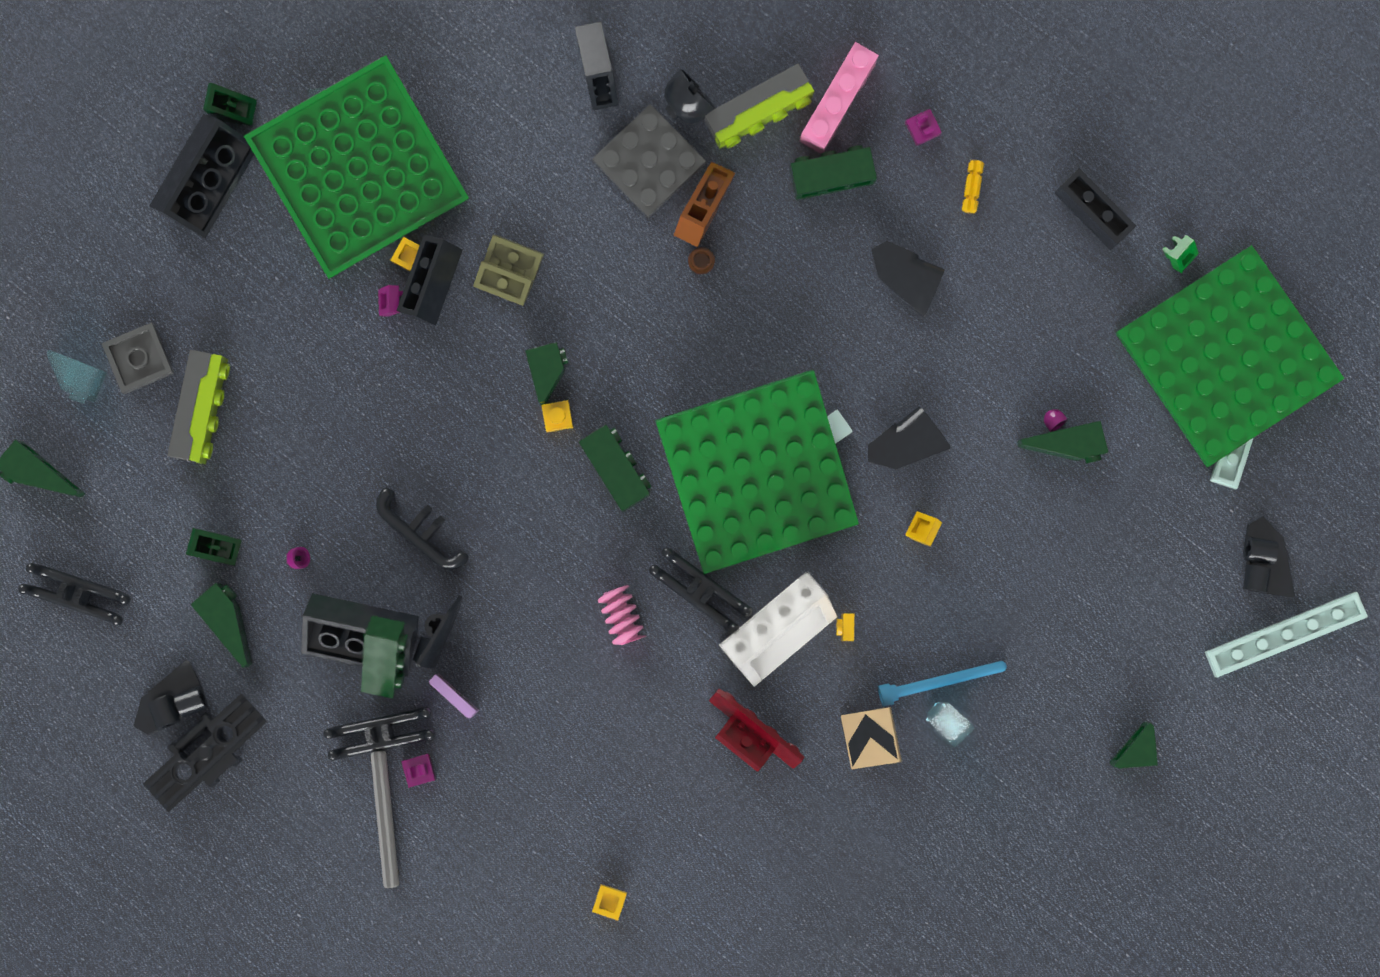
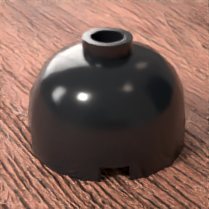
M683 69L676 72L667 82L664 98L668 106L665 110L674 120L680 118L686 123L701 122L708 113L716 108L706 94L704 95L698 88L700 86Z

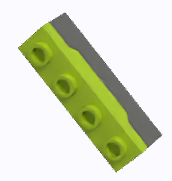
M798 63L712 110L705 116L704 122L714 140H716L715 142L719 149L724 146L731 148L741 141L740 138L748 133L755 135L765 128L764 124L772 120L776 123L784 119L788 115L787 112L796 107L797 110H800L811 103L810 99L813 98L814 89L809 84L806 75Z
M190 350L167 456L206 464L207 459L211 458L213 452V443H210L212 433L217 431L219 417L216 416L217 409L224 400L223 381L224 379L227 380L230 372V364L227 363V358L221 355Z

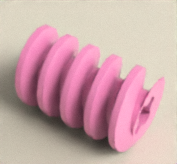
M629 585L606 592L598 599V603H607V606L601 610L602 614H611L605 620V623L615 625L608 631L609 634H618V637L612 641L613 645H624L646 637V635L637 634L643 629V625H634V622L640 616L630 614L636 608L635 604H627V601L633 597L632 594H623V591Z

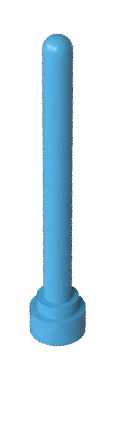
M999 661L897 687L895 684L890 685L887 683L878 686V693L881 704L885 707L893 705L894 701L899 700V697L1004 672L1007 665L1004 661Z

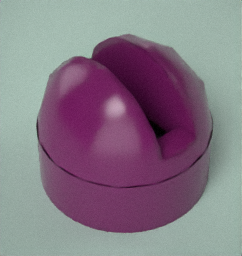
M1057 409L1050 410L1044 415L1045 426L1050 432L1058 430L1068 421L1064 413Z
M304 547L292 548L286 554L287 564L290 568L302 569L306 568L310 563V554ZM300 556L301 561H295V557Z

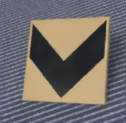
M891 707L841 715L851 769L902 762Z

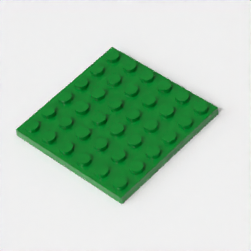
M386 55L244 135V138L328 279L469 199Z
M1252 245L1116 333L1206 467L1211 466L1345 379Z
M813 370L655 420L704 574L859 524Z

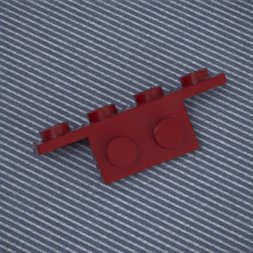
M718 689L709 699L710 703L729 717L715 738L757 772L763 767L772 753L793 769L805 758L794 744L787 743L774 728L762 723L753 711L744 708L736 702L734 696L729 692Z

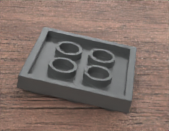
M651 104L592 159L647 218L657 211L706 164L704 158Z

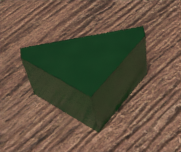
M209 83L203 110L209 116L221 121L252 126L257 99L214 83Z
M193 528L186 555L235 566L242 540Z
M1143 722L1109 764L1119 769L1158 766L1154 726L1149 722Z

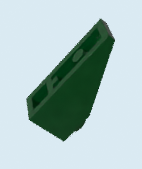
M1101 421L1017 441V445L1020 448L1075 461L1085 459L1086 464L1102 460L1101 455L1108 453Z
M14 440L0 457V476L10 484L16 482L77 497H83L86 494L25 442Z
M215 583L190 605L242 667H249L253 663L240 606L235 600L237 594L228 584L224 586L221 583Z

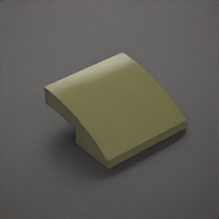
M494 234L486 256L479 267L473 287L524 306L540 268L544 253Z

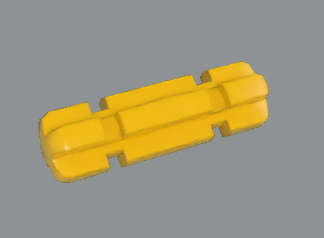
M971 160L969 163V174L966 179L964 192L966 199H964L962 204L963 212L975 213L977 211L978 201L976 199L979 198L982 181L980 174L983 173L984 168L982 161Z

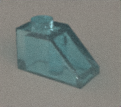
M48 350L47 357L61 390L70 393L68 398L82 404L85 403L86 399L95 402L107 372Z
M938 702L927 712L929 714V717L926 719L927 723L950 746L956 747L975 729L948 702L943 704Z

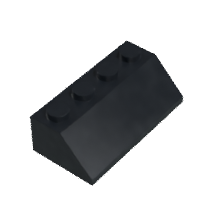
M203 113L149 206L181 226L206 238L255 154L243 135L221 120Z
M312 593L302 619L301 654L362 667L364 636L373 615L405 622L404 634L408 635V641L405 651H402V653L406 654V661L401 672L405 673V676L408 677L417 639L419 616Z

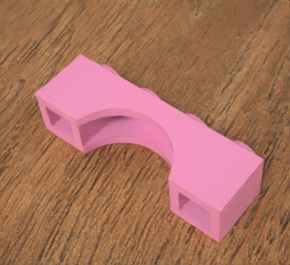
M857 42L854 43L803 130L800 138L801 143L820 154L825 152L852 101L876 65L878 54Z

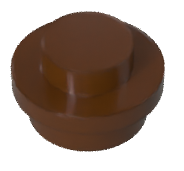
M704 247L694 249L688 257V265L696 274L703 275L709 273L715 264L713 253Z

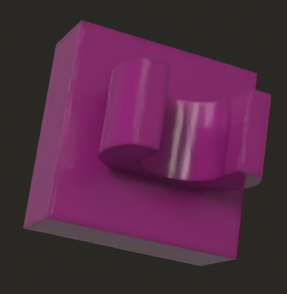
M930 109L905 121L916 146L942 133Z
M388 285L378 289L379 316L389 317L400 313L396 311L399 305V297L403 294V291H399V286Z
M429 753L401 761L408 788L436 780Z

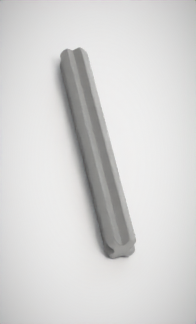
M375 751L371 753L383 886L385 888H394L399 885L387 755L385 751Z

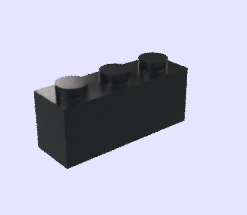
M1080 168L1054 193L1110 251L1136 227L1128 216Z
M423 235L396 311L415 320L436 326L463 249L443 239Z

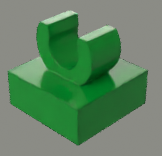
M1187 235L1182 240L1179 237L1173 236L1172 241L1176 246L1173 250L1167 247L1163 248V252L1170 259L1172 267L1180 273L1199 254L1195 241Z

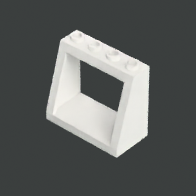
M806 573L745 622L735 634H731L719 646L753 687H755L836 619L837 615L827 595L814 579Z

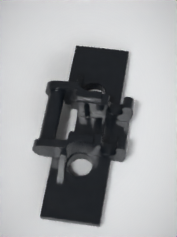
M242 693L214 719L207 712L201 715L202 719L176 743L172 742L168 746L174 755L143 783L167 812H170L203 781L208 786L215 787L220 782L219 777L231 766L236 767L243 761L234 752L267 723V720ZM223 726H228L233 731V737L229 742L222 737ZM208 729L212 736L188 756L184 750ZM181 764H187L191 767L192 774L187 780L181 779L178 776L177 770Z

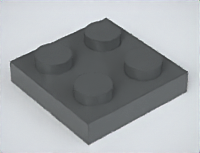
M149 323L101 343L123 394L174 374L154 323Z

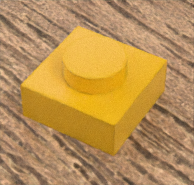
M403 237L391 258V262L410 272L420 245Z
M568 400L541 405L546 432L573 428Z
M917 511L905 536L931 547L942 522L937 518Z
M843 613L841 614V619L836 620V635H841V641H854V614Z
M601 884L592 912L618 920L627 892Z

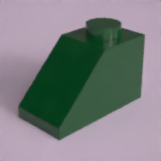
M557 342L525 350L540 405L548 402L565 373L564 364H568L565 349H559Z

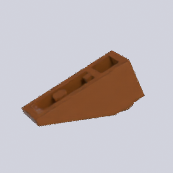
M711 161L679 218L674 236L696 247L699 246L734 178L735 172Z

